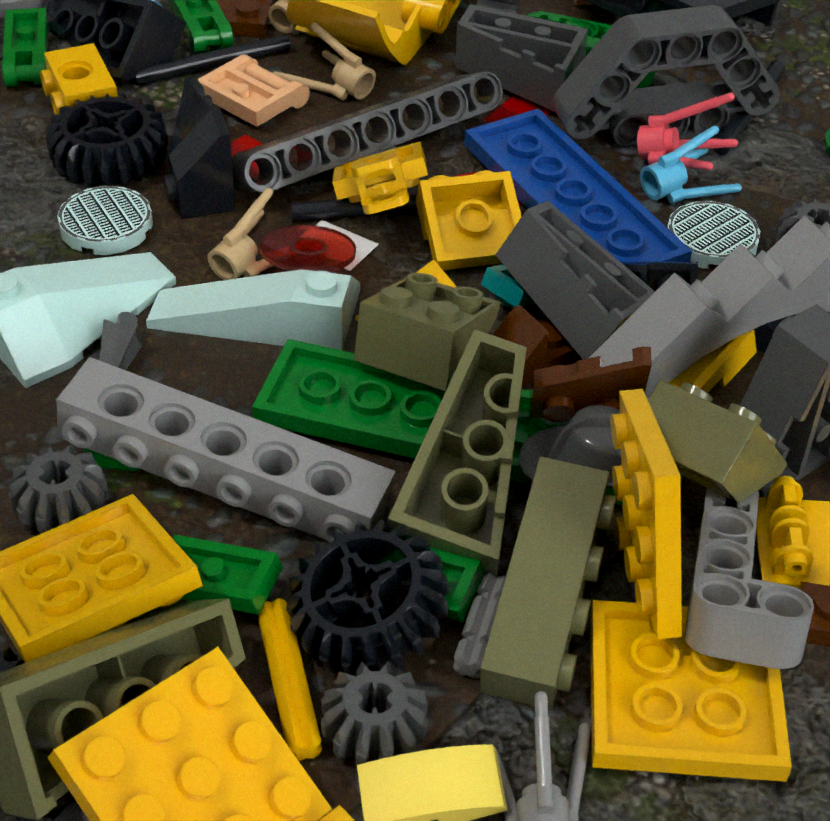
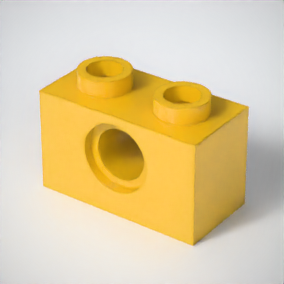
M94 43L44 53L46 70L40 71V77L45 95H50L55 115L60 114L61 107H73L74 100L86 101L89 100L90 95L95 98H102L108 93L110 97H118L117 87Z

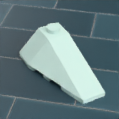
M151 252L17 267L0 273V359L25 389L66 371L84 358L83 350L96 339L102 340L104 319L116 323L121 312H130L134 315L140 314L155 302L160 289L172 288L176 285V277Z
M300 269L160 289L146 320L147 329L284 346L287 339L343 350L360 293V282L351 275Z

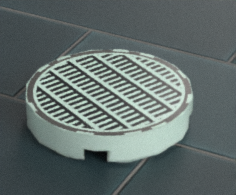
M117 186L89 188L76 193L61 205L57 215L62 240L72 249L82 252L81 247L93 249L94 255L107 256L126 252L140 245L146 239V232L151 230L153 226L152 211L148 200L139 192Z
M698 201L680 206L670 215L667 226L674 235L692 250L690 262H698V268L708 269L709 264L719 265L740 244L755 256L761 233L757 222L745 211L730 204L715 201Z

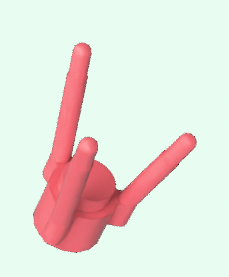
M727 93L665 115L649 116V125H641L638 129L637 147L640 158L648 160L650 165L657 162L660 156L673 152L691 139H680L678 129L676 127L670 128L669 123L731 102L735 99V95ZM708 139L696 149L733 148L738 145V141L736 139ZM686 157L679 159L686 168L710 171L714 166L712 162Z

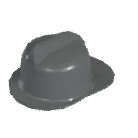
M590 405L577 411L568 425L540 430L529 437L519 453V465L524 475L533 482L539 458L542 456L609 471L607 487L613 488L612 467L621 465V449H614L610 417L611 414L620 413V410L611 406Z

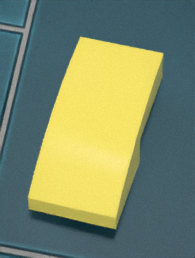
M493 744L429 749L357 765L364 821H431L435 819L438 821H471L508 811L497 750Z

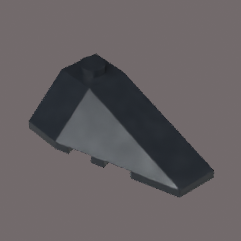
M45 0L42 6L47 11L48 26L57 35L65 39L72 47L94 43L111 77L123 81L135 78L141 70L148 66L171 61L186 26L185 21L152 0Z
M188 76L185 79L169 151L170 174L163 175L167 202L176 203L181 219L235 211L230 133L220 108L217 105H213L210 95H205L204 87L195 76Z

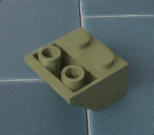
M408 274L407 277L389 287L383 288L380 292L360 302L354 361L446 391L474 329L489 334L499 313L501 302L483 297V293L476 288L465 286L453 288L437 283V278L429 274Z
M659 380L648 402L681 476L740 503L783 473L787 462L775 447L777 440L760 427L762 420L759 416L745 407L734 403L729 406L728 410L712 403L713 398L708 393L690 383L683 382L681 387L678 388Z

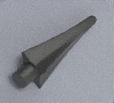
M121 312L116 323L106 319L103 320L99 361L127 370L142 348V344L135 335L139 325L138 318L133 313Z

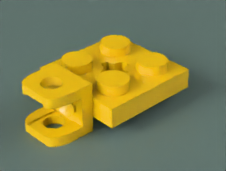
M421 141L362 157L335 167L332 183L337 200L348 197L350 203L361 202L365 214H374L408 203V188L418 185L419 177L428 175Z

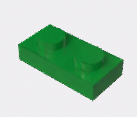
M180 535L173 536V540L197 566L203 585L183 595L182 600L229 598L232 610L259 615L283 569L277 553Z

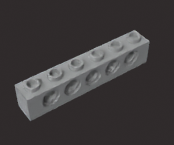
M91 357L86 360L56 399L58 438L66 440L76 447L87 448L116 459L126 466L137 467L166 478L178 486L189 487L221 499L228 505L241 507L268 517L280 525L294 527L323 538L329 543L334 541L335 528L345 535L353 533L357 520L365 525L367 530H372L380 519L383 520L389 508L396 471Z

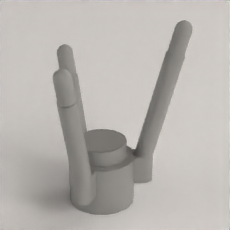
M539 691L534 697L537 783L525 787L522 790V797L517 802L497 751L508 811H504L505 821H579L578 810L589 752L591 726L588 723H582L579 726L566 797L562 796L560 787L552 784L548 698L545 692Z

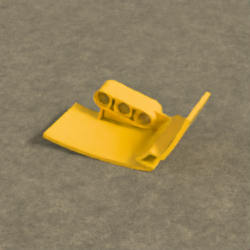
M289 0L286 16L289 23L297 25L295 30L320 38L311 29V24L316 22L345 47L406 66L432 32L442 34L445 31L461 0Z

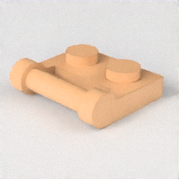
M245 54L197 79L204 87L205 95L211 96L213 104L256 127L291 106L296 109L302 108L308 101L310 94L307 85L296 80L290 82L260 67L256 59Z

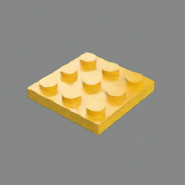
M643 389L619 391L620 413L611 414L610 417L614 449H621V465L612 467L614 495L617 496L616 501H622L623 516L614 517L616 546L618 551L624 550L625 570L628 581L635 582L636 602L640 616L649 615L657 639L682 637L680 473Z
M131 494L0 551V622L22 659L27 663L101 633L124 626L127 621L157 607L174 604L183 595L203 585L194 562L136 496Z
M592 600L590 611L593 768L787 782L792 765L780 669L710 657L692 649L685 641L684 635L688 612L687 606H682V637L657 639L649 615L640 616L637 603Z
M216 647L55 748L48 757V760L89 821H318L333 810L219 647Z

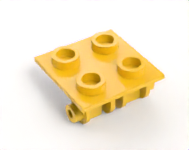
M777 477L768 490L767 498L759 497L756 543L761 580L789 585L795 588H799L801 581L830 586V501L802 500V486L793 477Z

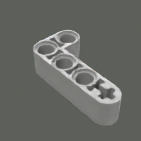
M707 488L696 549L684 633L685 641L698 653L710 657L773 669L793 668L801 663L814 611L813 600L807 593L798 588L752 579L759 501L758 490L740 503H737Z

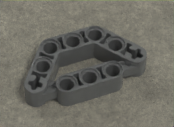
M709 5L631 14L619 18L553 96L552 105L565 130L572 138L586 139L594 135L598 130L608 129L618 145L633 147L637 146L639 127L641 125H649V116L665 115L714 97L733 93L735 99L731 102L668 124L670 128L676 127L678 129L680 139H692L714 125L718 126L719 132L723 130L730 118L729 113L746 111L750 115L759 116L769 112L776 106L780 91L752 46L728 13L721 6ZM713 64L726 83L710 85L705 81H693L635 89L651 71Z

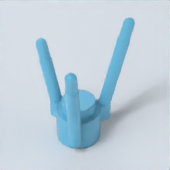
M718 126L710 127L673 152L660 156L657 162L641 169L640 182L644 192L650 199L655 201L666 197L670 204H674L683 199L724 195L742 190V186L738 183L689 189L682 188L683 184L687 182L688 174L684 164L679 159L682 157L697 159L706 154L708 149L696 148L719 132Z

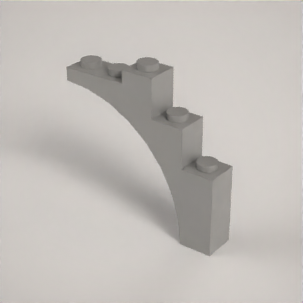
M804 215L768 252L762 250L757 256H754L747 248L740 244L702 282L696 279L690 285L674 273L589 358L600 356L603 360V367L632 361L633 348L651 347L652 367L645 389V395L648 400L659 380L669 383L699 359L752 329L784 317L800 314L816 304L830 312V224L825 222L818 228Z

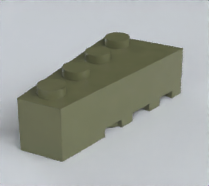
M474 329L388 517V525L391 531H393L401 524H404L411 531L413 537L422 535L429 542L431 548L480 560L485 574L491 573L497 577L527 347Z
M540 456L480 667V693L535 706V694L542 691L546 693L548 698V710L553 711L558 690L570 691L577 655L568 652L573 634L584 635L591 600L583 599L587 581L597 582L604 547L597 546L601 529L610 530L617 496L607 494L609 471Z
M229 598L189 600L0 672V803L3 813L39 820L58 805L56 800L69 790L48 760V757L55 748L216 647L220 648L233 668L244 661L246 657Z

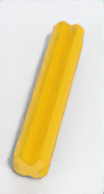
M278 598L272 602H265L258 615V621L284 740L300 762L306 758L314 759L321 753V737L297 637L290 628V619L292 617H290L286 610V601Z

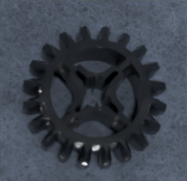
M107 93L102 98H95L90 95L89 100L86 101L74 100L73 107H61L60 114L51 117V125L47 127L46 142L49 159L52 160L53 167L58 169L60 177H70L72 184L86 182L88 188H92L97 184L104 186L120 184L125 187L127 181L141 182L143 174H155L156 166L164 164V156L167 154L168 134L162 114L155 111L154 105L143 104L141 98L128 100L125 94L119 97H110Z
M380 519L372 530H367L366 526L357 520L354 532L347 535L335 528L334 541L328 545L314 541L316 556L314 558H298V569L301 575L288 578L289 590L292 596L285 601L287 604L286 610L290 617H292L290 619V628L297 637V641L302 642L301 645L306 654L313 658L314 661L320 660L324 668L328 669L332 674L343 667L345 673L357 676V669L361 662L370 671H380L383 664L387 662H392L395 667L403 671V656L408 652H412L424 657L425 646L422 639L439 638L440 626L437 620L448 618L449 606L446 598L450 596V585L446 575L443 574L445 568L441 558L435 554V551L431 550L429 542L422 535L413 537L411 531L404 524L391 531L390 526ZM363 588L368 590L375 604L373 608L368 606L362 593Z

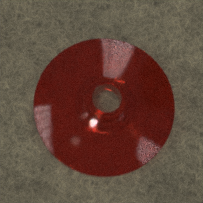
M294 225L278 228L267 233L260 242V253L267 262L284 270L303 269L332 272L342 269L354 261L356 245L350 237L334 229L314 225Z

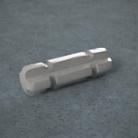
M486 573L477 589L478 594L473 599L462 631L463 639L459 641L454 655L455 662L453 667L460 676L468 675L473 679L480 678V667L506 576L495 577L491 573Z

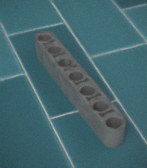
M491 72L458 75L239 152L232 157L233 186L241 192H263L266 188L275 190L490 111L497 107L502 99V84L499 78ZM474 86L477 89V98L474 96ZM439 98H441L443 102L442 112L440 111L438 105ZM404 109L406 110L408 115V121L406 126L402 119ZM367 122L372 127L370 139H368L365 131ZM330 134L335 140L333 153L329 151L327 143ZM292 147L295 149L298 157L294 168L289 162V153ZM253 161L259 167V177L255 183L249 175V168Z

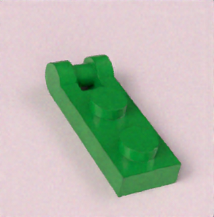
M168 0L176 16L186 22L184 31L189 39L193 53L206 51L208 46L219 45L220 48L233 46L234 40L231 26L216 0Z
M46 8L5 10L2 57L5 87L19 86V82L34 81L35 85H42L40 71L46 70L44 53L48 52V18Z

